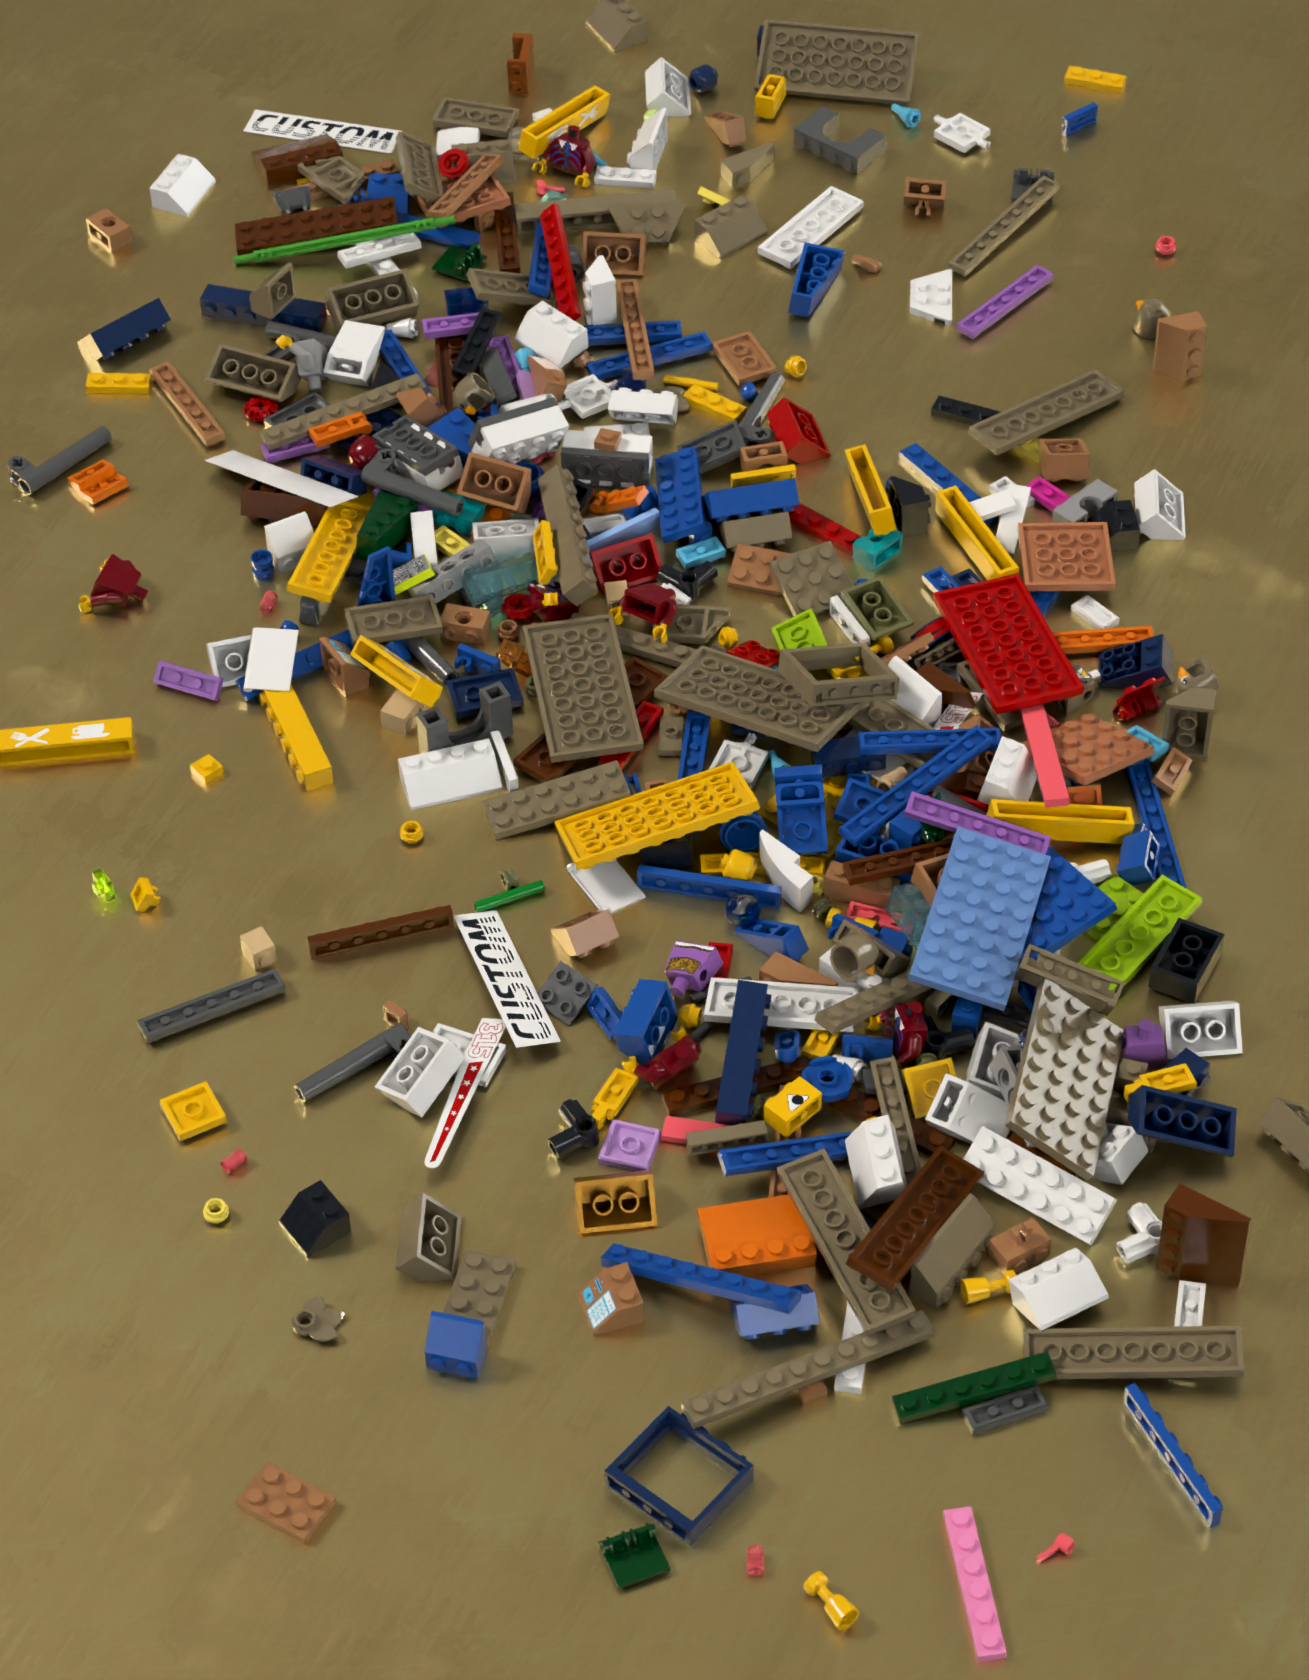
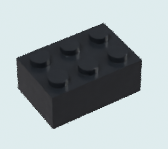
M1178 918L1150 968L1148 987L1195 1004L1222 955L1225 934Z

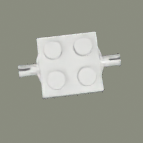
M962 113L949 119H945L939 114L934 117V122L941 125L934 130V137L963 153L974 146H980L985 150L989 149L991 143L984 139L990 135V128Z
M592 374L567 384V388L561 397L564 401L559 402L558 405L561 411L571 408L581 419L608 409L611 391L620 388V383L617 379L604 383Z
M749 733L744 742H732L724 739L709 769L734 762L752 790L768 759V751L753 746L757 739L755 734L751 736V733Z

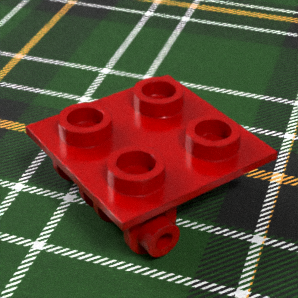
M748 640L726 652L767 667L778 664L780 657L778 650L762 647L759 642L754 640Z
M1153 677L1146 680L1142 686L1136 688L1133 685L1125 689L1122 697L1116 701L1117 704L1112 709V713L1119 711V719L1121 721H1128L1140 716L1142 713L1145 714L1147 711L1150 712L1159 708L1162 700L1154 693L1165 677L1157 680Z

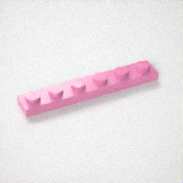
M971 1506L943 1510V1518L977 1662L1006 1659V1649Z

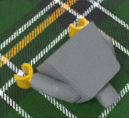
M281 335L276 340V343L283 350L289 346V351L295 354L299 376L308 382L309 391L317 392L322 390L321 381L328 379L323 373L328 356L327 347L314 338L292 343L290 337Z

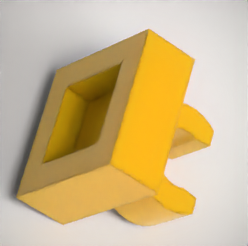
M139 877L130 894L135 909L139 912H145L149 905L157 906L161 900V896H155L158 888L151 886L148 878Z

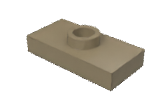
M660 717L659 756H681L683 717Z

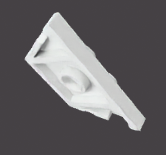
M952 269L911 280L910 314L922 316L931 321L937 318L945 321V326H952Z

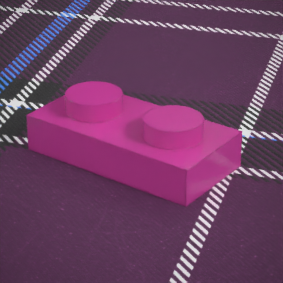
M1040 476L1026 485L1031 487L1030 495L1035 501L1052 512L1056 506L1063 504L1071 497Z

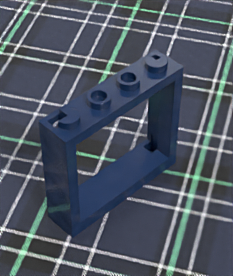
M668 1406L604 1471L605 1486L688 1546H691L754 1480V1465L746 1460V1456H740L731 1450L726 1442L718 1441L711 1436L703 1426L693 1429L684 1413L680 1414ZM669 1431L735 1476L693 1521L627 1475Z

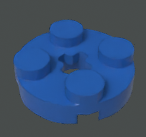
M817 1057L811 1060L809 1066L802 1072V1078L822 1092V1102H835L840 1099H846L850 1095L853 1084L852 1070L847 1063L844 1062L842 1064L835 1057ZM825 1076H828L829 1079H833L830 1082L823 1081Z

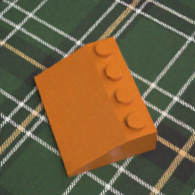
M789 1194L697 1208L709 1268L751 1277L815 1266L817 1252L814 1239Z

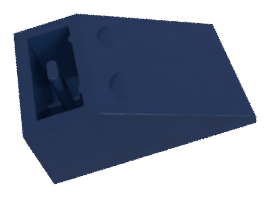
M1160 634L1100 652L1098 671L1102 680L1098 683V686L1127 689L1135 685L1137 688L1153 677L1156 680L1165 677L1159 688L1173 685L1174 652L1165 636Z

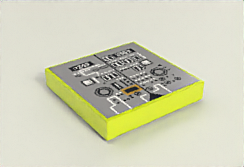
M425 554L393 570L395 595L435 575Z

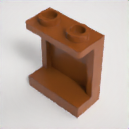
M513 33V59L507 60L509 93L528 94L534 69L533 34Z

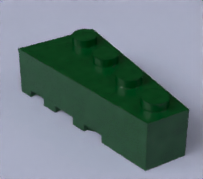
M378 491L357 534L356 558L367 561L368 555L387 546L392 549L412 530L410 513L418 512V502L411 501L406 497H398Z

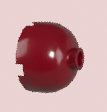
M362 435L356 439L348 451L350 466L363 470L379 451L375 447L377 442L367 435Z

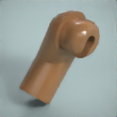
M854 254L851 258L853 264L863 267L870 273H877L882 267L881 262L877 259L872 260L859 254Z

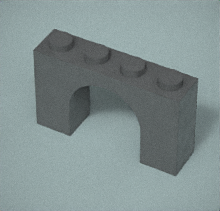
M822 106L794 128V145L855 174H859L886 152V135L872 128L853 141L837 142L830 140L828 137L839 129V113L825 106Z
M499 681L479 689L480 712L473 723L460 731H448V720L438 706L417 713L416 720L420 754L488 738L491 742L490 732L497 730L501 733L502 739L513 735L511 695L503 684Z

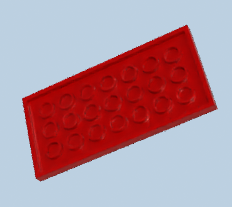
M1019 574L933 593L935 605L996 715L1084 694L1083 684Z

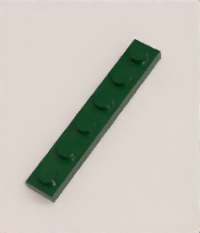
M1047 1351L892 1396V1401L899 1422L903 1424L1057 1379Z

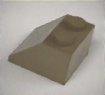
M287 263L275 271L259 287L252 291L249 295L252 312L273 319L296 297L292 263Z

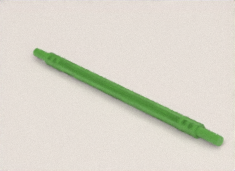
M454 215L436 219L430 217L428 219L425 218L333 237L255 250L251 254L235 256L234 262L235 265L253 261L259 263L298 254L429 231L431 229L434 230L439 226L455 224Z

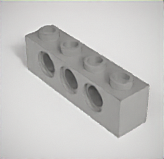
M479 539L432 568L435 573L434 576L407 590L411 598L433 595L436 604L496 567L499 563L491 546Z
M1021 1046L1000 1047L989 1065L1008 1107L1010 1106L1023 1052ZM1024 1139L1027 1147H1036Z

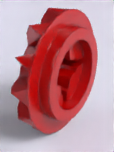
M450 149L439 158L438 169L442 176L447 177L449 180L451 178L458 179V176L464 175L465 171L469 169L470 160L464 151ZM449 161L457 163L458 168L452 167Z
M258 396L256 399L251 398L250 402H245L244 414L252 421L262 422L265 418L278 412V404L272 399Z
M516 593L506 597L501 604L502 614H505L507 619L513 618L515 622L518 619L525 621L527 617L533 618L534 612L528 606L530 595Z

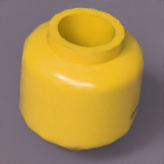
M734 849L729 855L724 854L720 867L723 868L722 875L725 878L751 881L757 864L754 863L752 855Z

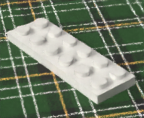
M830 186L759 245L758 254L791 269L800 261L805 242L820 245L864 207V201Z
M711 977L704 1010V1021L731 1023L738 980L742 979ZM744 980L768 984L767 994H771L772 997L770 1009H765L764 1015L768 1016L767 1026L826 1030L814 1021L816 1013L859 993V988ZM854 1025L847 1027L841 1031L853 1032Z
M984 1126L981 1127L964 1157V1160L985 1172L979 1184L1092 1246L1117 1202L1112 1196Z

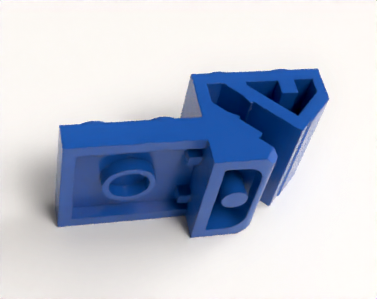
M822 764L774 768L779 841L799 856L828 854Z

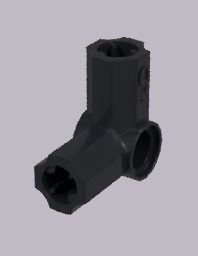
M709 561L700 564L693 571L685 572L664 564L657 574V581L662 584L671 583L688 595V597H691V601L699 597V590L718 576V570Z
M922 1013L928 1027V1034L923 1048L924 1053H933L936 1055L937 1060H943L946 1058V1055L974 1048L975 1041L970 1028L945 1033L938 1029L931 1016Z
M568 1099L564 1101L558 1109V1114L568 1126V1129L547 1139L548 1145L556 1159H560L579 1148H592L599 1142L595 1118L588 1115L577 1100Z

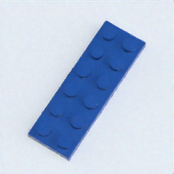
M696 446L683 448L680 451L662 455L655 459L661 537L666 544L706 530L699 454Z

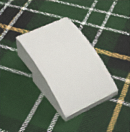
M762 829L759 833L760 859L764 871L772 885L782 886V898L801 913L813 901V876L800 867V856Z

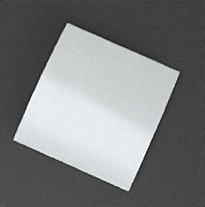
M457 127L438 131L436 146L438 161L444 152L451 149V145L479 142V128Z

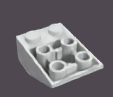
M345 320L328 352L323 373L331 381L370 387L385 327Z
M947 1073L945 1074L925 1119L928 1126L969 1144L973 1143L982 1126L1006 1139L1010 1132V1129L1005 1127L1009 1110L1006 1101L969 1082Z
M1105 1123L1093 1177L1101 1182L1122 1185L1149 1151L1142 1135L1136 1134L1132 1126Z

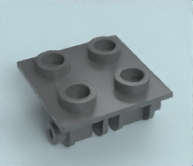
M1027 168L1014 169L1011 200H1017L1042 176L1054 180V172L1040 169V175H1038V169H1036V175H1032V168H1030V175H1028ZM1052 197L1047 201V203H1052Z
M560 960L537 994L545 1010L570 1026L583 1006L588 1002L598 984Z

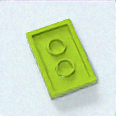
M812 608L771 628L780 650L828 646Z
M1116 874L1112 875L1098 888L1116 903L1117 910L1085 931V933L1097 941L1144 894Z

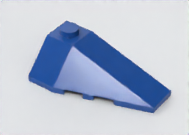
M389 546L368 555L356 606L396 601L391 549Z

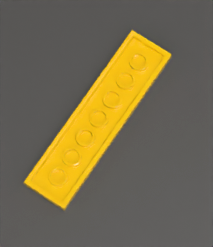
M346 501L327 508L287 584L286 591L297 596L310 597L319 602H331L356 553L357 534L369 512L370 506Z

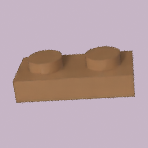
M1173 747L1151 782L1171 795L1176 790L1193 760Z

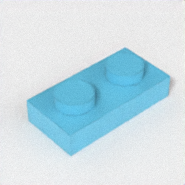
M716 536L676 549V557L685 570L706 561L710 562L726 556V550Z
M1138 725L1127 730L1129 734L1154 746V755L1147 757L1152 762L1170 751L1169 743Z

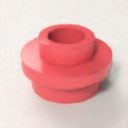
M1162 236L1156 242L1155 248L1161 254L1167 255L1176 250V243L1172 237Z

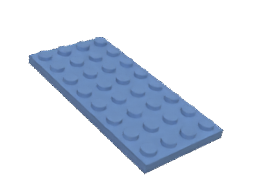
M957 827L908 980L1004 1011L1051 856Z

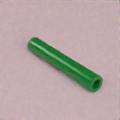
M539 880L473 902L476 913L484 912L544 892L545 886L543 881Z

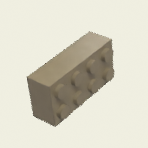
M406 269L327 288L325 302L337 335L345 320L366 322L379 326L414 317L417 315L419 303Z

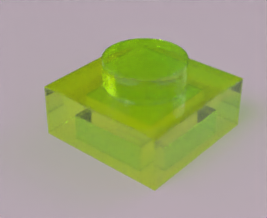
M100 868L92 872L94 880L92 888L97 896L101 895L106 903L114 900L115 895L112 882Z

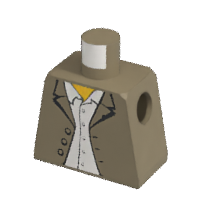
M1072 664L1073 669L1084 686V694L1054 701L1066 716L1094 699L1095 685L1102 680L1098 670L1095 669L1087 673L1079 664Z

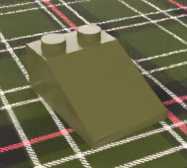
M881 576L841 591V601L873 641L914 625L913 620Z

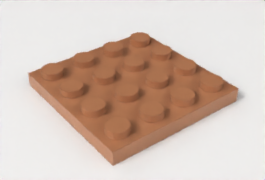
M492 173L452 215L455 217V222H463L467 218L482 216L489 211L502 210L506 206L511 205L510 197ZM463 175L458 176V179L451 178L450 180H441L444 194ZM414 196L428 218L427 211L434 204L427 202L423 197Z
M1107 522L1018 523L1017 531L1023 582L1029 592L1115 591L1116 582Z
M1083 714L1079 718L1050 729L1062 774L1084 786L1154 755V746L1096 717L1094 714ZM1028 740L1021 742L1031 754Z

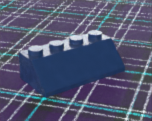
M157 298L90 333L77 343L95 360L101 357L106 360L115 355L114 351L120 348L123 351L131 347L133 340L137 339L140 342L148 338L150 331L154 330L157 333L167 327L165 323L169 322L171 318L161 300Z
M1141 1085L1129 1095L1128 1121L1136 1134L1228 1157L1234 1156L1237 1108Z

